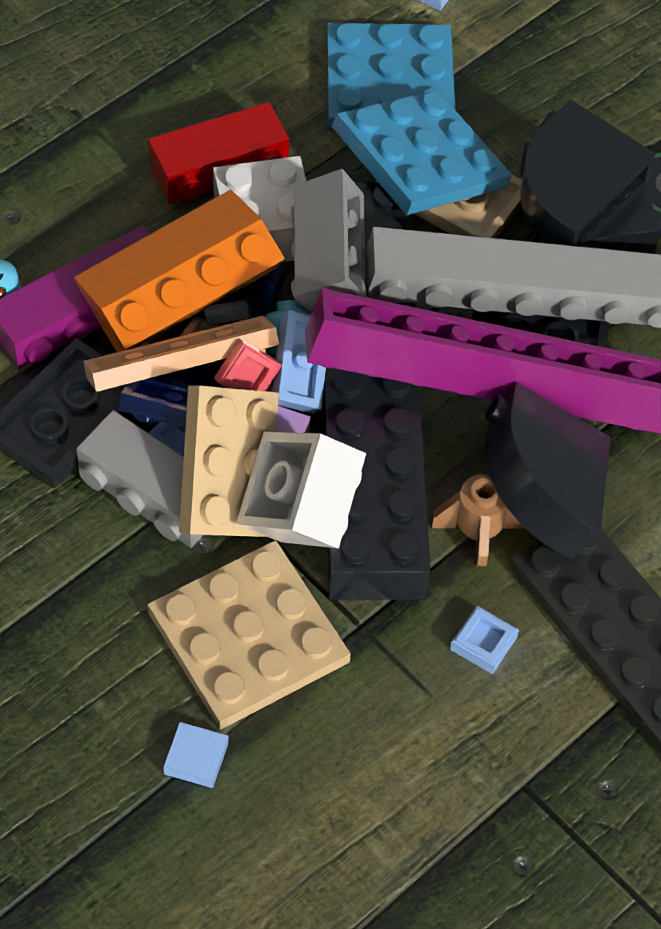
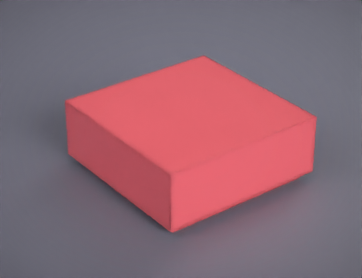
M239 338L214 379L226 388L266 391L282 365L273 357Z

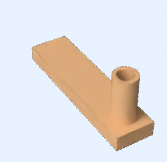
M259 316L83 362L87 379L97 392L225 359L239 338L266 353V348L279 345L276 326L264 316ZM272 381L267 387L266 392H272Z

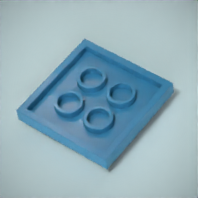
M328 23V129H333L332 125L337 113L438 90L455 109L451 25Z
M438 90L337 113L332 128L406 215L507 188L512 174L498 157L486 146Z

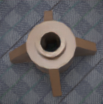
M474 474L473 477H470L463 483L461 490L434 509L432 513V528H456L457 523L460 530L468 538L476 540L477 566L487 565L489 539L498 534L502 527L503 529H525L503 503L488 474Z

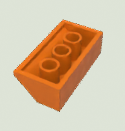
M230 189L80 273L73 279L115 350L121 352L148 343L204 311V309H207V306L218 303L275 270L285 258L262 219Z

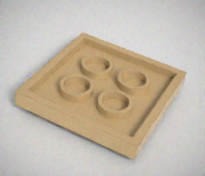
M276 540L148 604L150 617L220 730L350 662L351 653Z

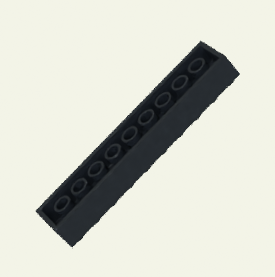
M354 182L364 193L365 249L373 227L410 230V214L406 215L379 182ZM395 303L415 308L413 303ZM326 368L323 390L324 435L366 453L361 470V481L355 490L348 514L347 529L341 538L339 548L328 547L329 601L426 600L431 571L420 386L336 368Z

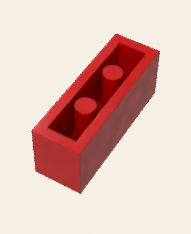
M270 102L148 139L150 168L168 204L182 200H191L201 194L214 191L213 167L289 157V137Z

